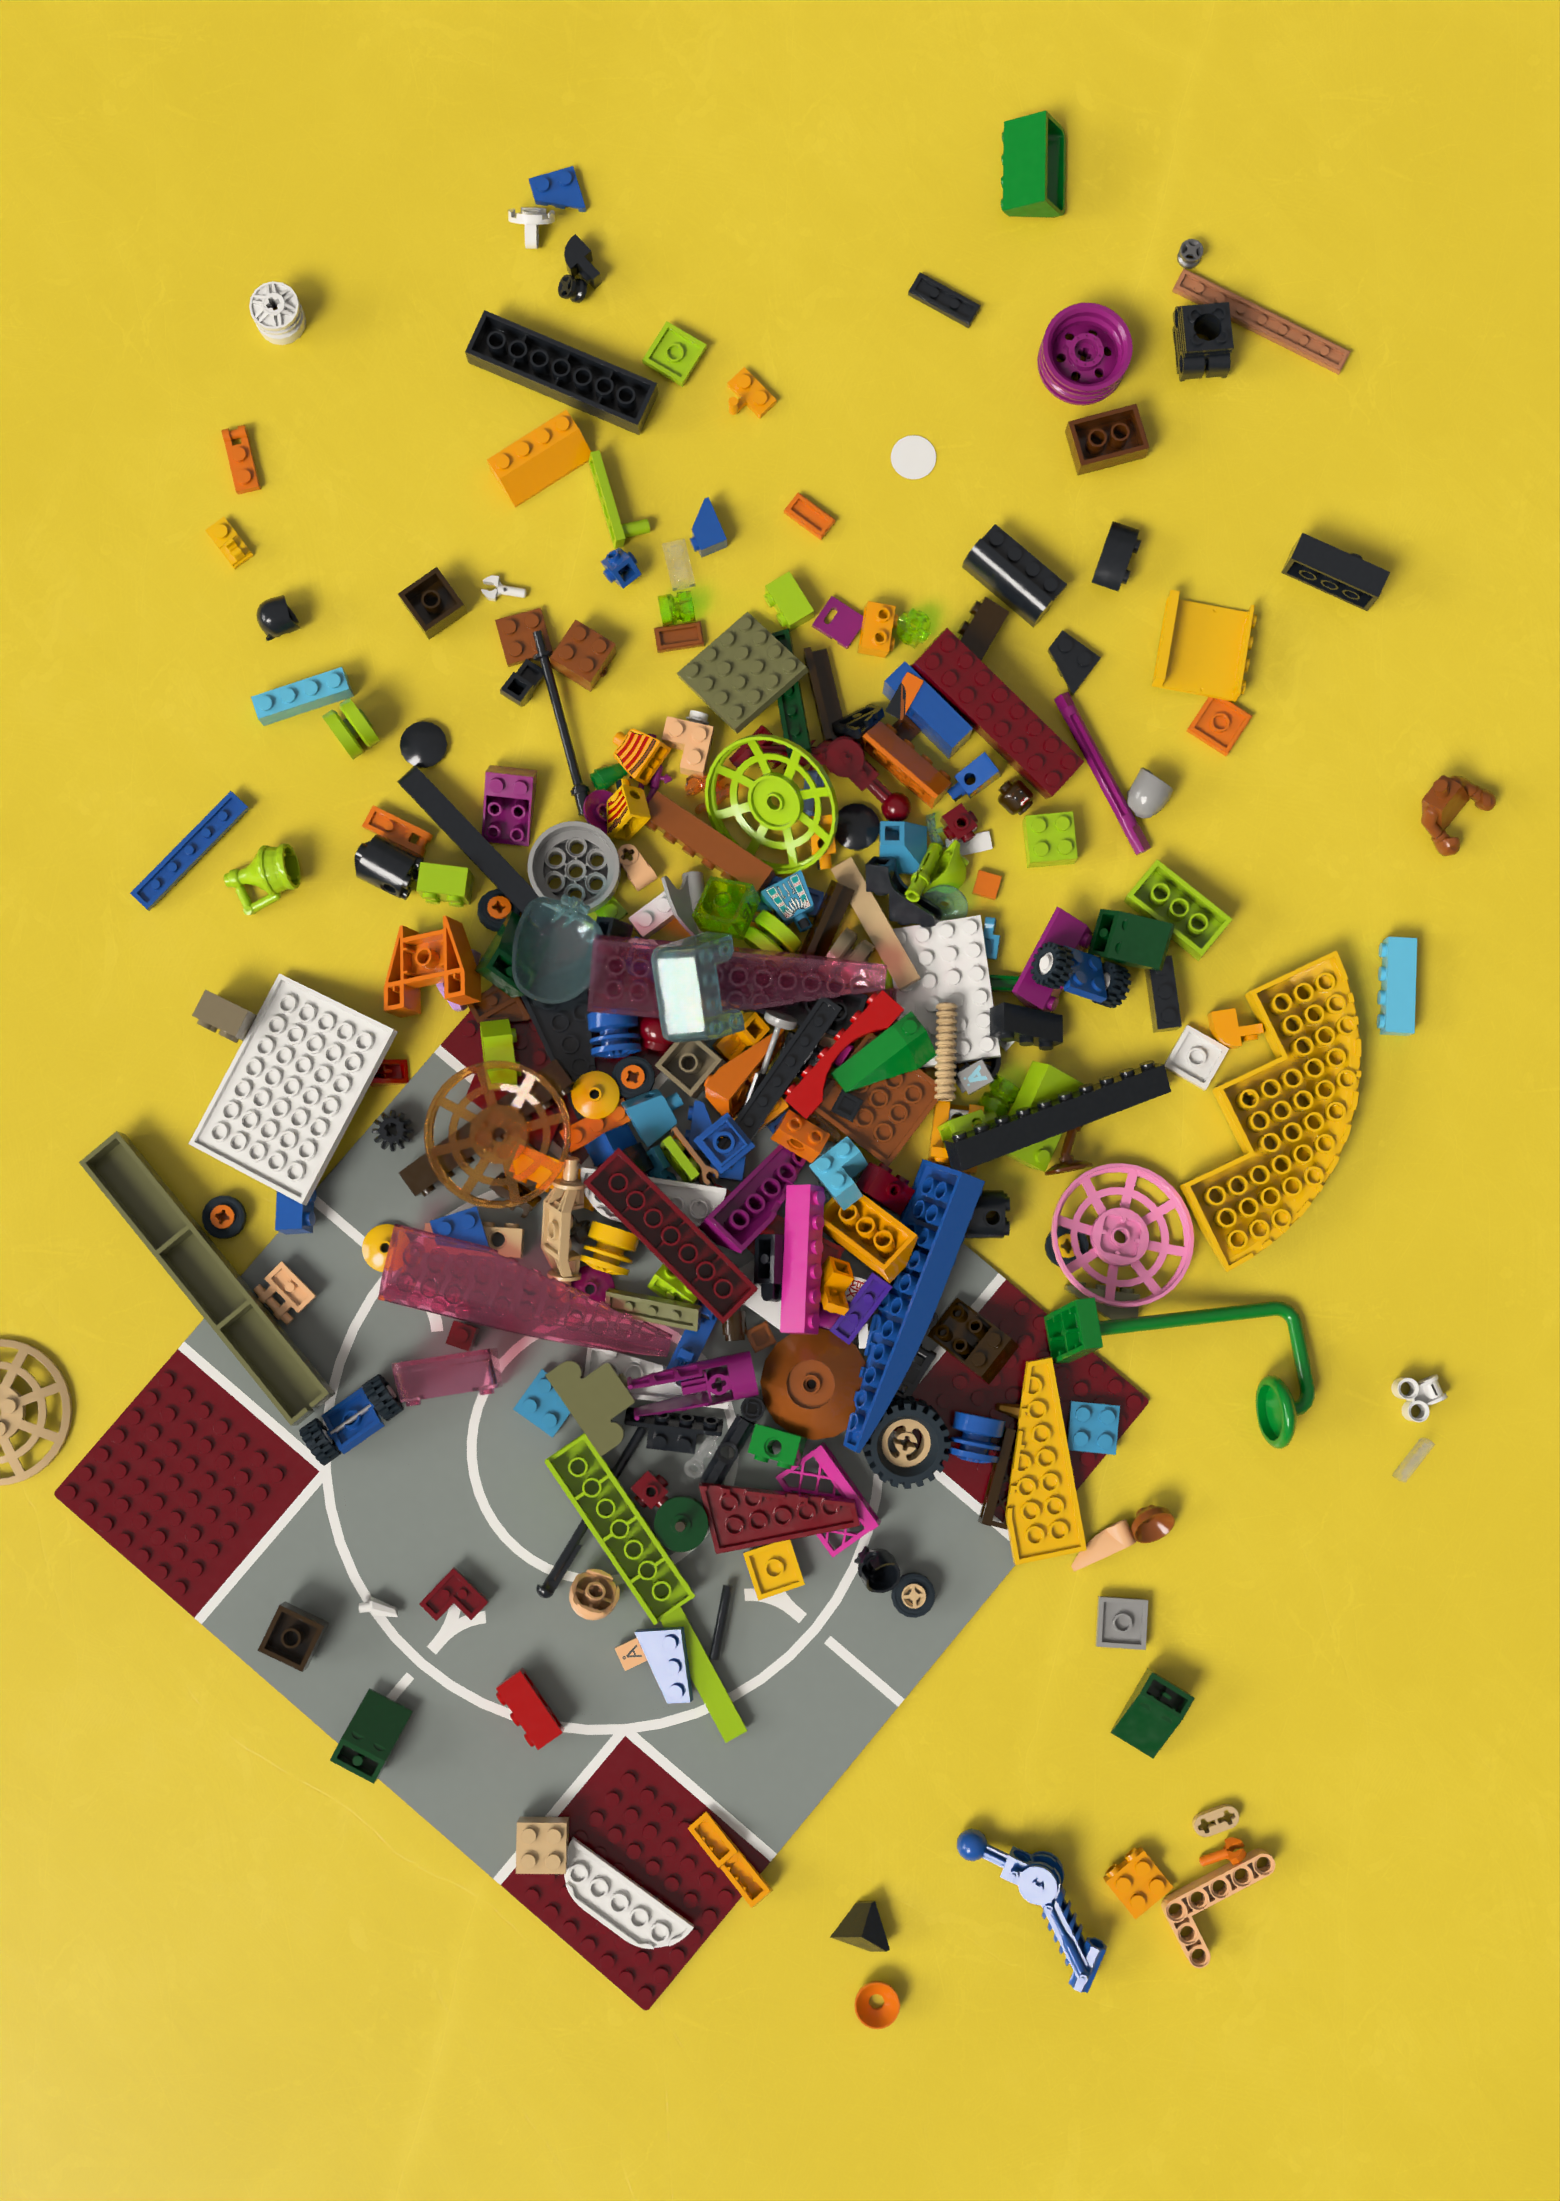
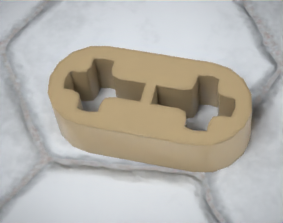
M1222 1804L1196 1814L1193 1818L1192 1826L1198 1835L1210 1837L1235 1827L1239 1822V1813L1232 1805ZM1225 1810H1227L1229 1813H1233V1815L1230 1816L1231 1821L1227 1822L1225 1819L1217 1820L1218 1818L1224 1816ZM1201 1819H1205L1207 1822L1214 1820L1213 1823L1207 1825L1206 1831L1201 1827L1198 1828L1201 1825Z

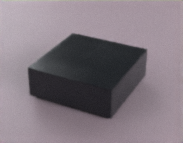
M842 1089L830 1112L853 1122L864 1100L848 1092L845 1093Z

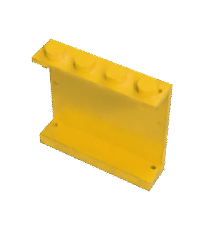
M1170 590L1165 604L1152 686L1236 702L1239 695L1244 694L1246 688V680H1243L1244 672L1247 673L1250 658L1246 657L1247 650L1250 651L1253 644V636H1250L1251 628L1254 629L1257 615L1253 614L1255 605H1251L1247 612L1181 600L1179 599L1180 591Z

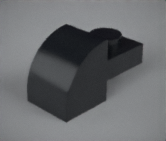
M575 234L567 242L564 251L567 271L573 277L578 274L580 279H583L587 285L590 284L596 289L602 283L600 272L591 264L593 261L591 250Z
M526 659L516 673L513 672L502 686L500 694L520 707L525 706L533 697L535 689L544 679L542 668Z

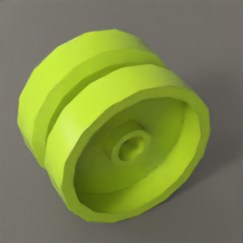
M349 697L339 704L340 710L346 717L344 720L334 710H330L322 717L354 760L363 753L362 747L356 740L360 737L365 745L370 748L377 744L380 739L373 731V725L361 709L358 710Z
M762 910L754 919L759 929L748 926L740 936L765 961L773 967L781 969L788 961V957L783 950L788 953H795L802 945V942L783 922L769 912Z

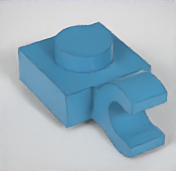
M986 917L983 934L987 959L997 960L1001 938L1000 935H994L997 920L992 917Z
M657 1145L648 1150L646 1153L654 1166L653 1169L647 1172L648 1176L677 1181L676 1176L666 1170L670 1165L660 1146Z

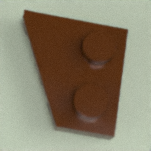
M493 986L481 993V1002L467 1004L478 1024L484 1021L509 1019V1022L531 1020L520 998L510 997L497 986Z

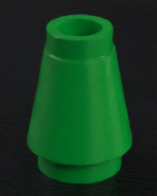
M618 763L594 769V772L590 774V778L596 790H607L618 780L626 776L627 771Z

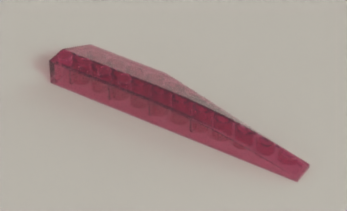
M594 934L587 1012L690 1020L697 1017L716 1016V1014L736 1013L749 1009L756 1010L794 1004L801 1001H815L825 997L834 998L847 994L854 995L885 990L887 965L779 951Z
M399 1224L394 1225L381 1278L378 1300L549 1341L617 1352L668 1357L672 1334L645 1321L641 1323L633 1319L631 1314L624 1311L620 1313L610 1308V1304L600 1301L599 1303L589 1298V1294L562 1281H558L554 1277L549 1279L543 1276L541 1271L533 1267L528 1269L518 1264L519 1261L512 1257L508 1259L499 1255L498 1251L491 1247Z

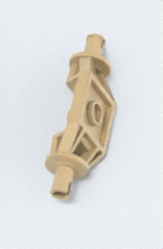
M572 1156L564 1157L563 1178L553 1181L554 1188L543 1201L541 1249L552 1270L547 1272V1276L557 1281L555 1297L557 1302L571 1301V1281L580 1280L582 1275L579 1272L581 1255L571 1250L570 1229L573 1226L571 1212L584 1208V1189L587 1186L578 1179L580 1159Z

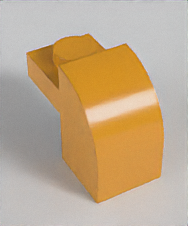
M1235 1008L1213 1011L1207 1015L1213 1038L1230 1049L1241 1047V1038H1243L1244 1042L1258 1040V1035L1264 1033L1263 1023L1239 1027Z
M755 1011L746 1012L724 1028L725 1032L712 1046L726 1062H729L737 1057L747 1046H753L758 1043L770 1030V1027Z
M828 1256L821 1266L820 1302H822L824 1310L845 1316L849 1310L845 1291L854 1280L850 1262Z

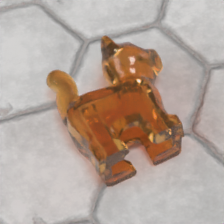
M708 774L701 778L693 775L687 777L685 784L686 796H695L701 791L705 795ZM718 774L716 783L717 806L730 797V784L727 783L724 788L719 785V782L725 778L721 774ZM705 803L697 805L695 808L696 814L707 811Z

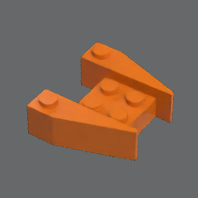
M443 916V929L419 934V932L403 925L399 927L384 985V1012L400 1018L421 1014L420 987L444 983V999L461 1006L481 1002V977L475 971L477 965L461 922L448 916Z

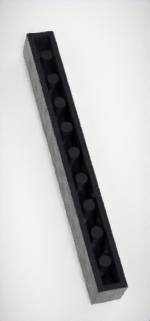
M1153 1060L1140 1063L1139 1068L1121 1070L1118 1076L1102 1077L1099 1079V1083L1094 1085L1092 1083L1084 1084L1078 1087V1091H1066L1058 1094V1098L1054 1100L1045 1099L1037 1102L1035 1107L1017 1109L1014 1115L998 1116L994 1119L995 1122L990 1124H977L973 1126L974 1130L955 1132L952 1134V1138L944 1140L951 1169L959 1171L970 1169L1171 1092L1165 1065L1154 1063Z

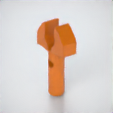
M1234 1837L1224 1839L1226 1845L1223 1849L1201 1856L1199 1862L1202 1866H1206L1227 1859L1230 1860L1232 1865L1239 1864L1246 1857L1247 1853L1243 1848L1235 1852L1233 1851L1245 1845L1240 1839Z

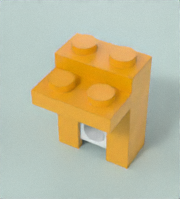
M938 1101L933 1111L928 1161L951 1168L947 1150L937 1127L951 1120L953 1115L963 1116L981 1109L984 1112V1106L971 1104L969 1106L950 1104L951 1102ZM977 1166L961 1172L975 1175Z

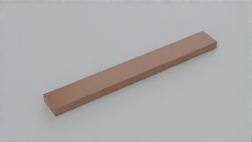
M1183 269L1172 292L1198 305L1229 302L1232 322L1338 375L1351 352L1186 269Z

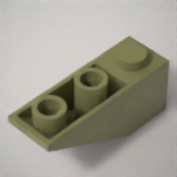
M1079 1282L1086 1289L1105 1298L1106 1285L1096 1284L1094 1289L1087 1288L1084 1282ZM1072 1283L1071 1285H1065L1064 1289L1076 1298H1089ZM1120 1287L1119 1292L1115 1291V1300L1117 1301L1140 1299V1294H1134V1289ZM1095 1301L1097 1312L1108 1320L1138 1317L1139 1307L1120 1308Z

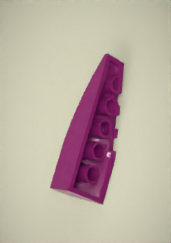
M779 1144L705 1218L699 1228L717 1245L742 1253L774 1220L786 1198V1185L794 1184L806 1160Z

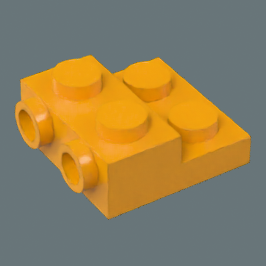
M1142 1847L1131 1849L1125 1855V1860L1119 1865L1114 1864L1109 1867L1105 1872L1106 1876L1103 1877L1107 1885L1135 1920L1174 1888Z

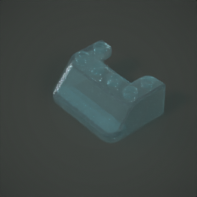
M707 931L658 946L652 952L651 962L663 1037L667 1041L677 1043L715 1040L745 1030L743 1015L738 1009L730 1008L722 1011L716 964L726 962L732 957L734 951L732 935Z

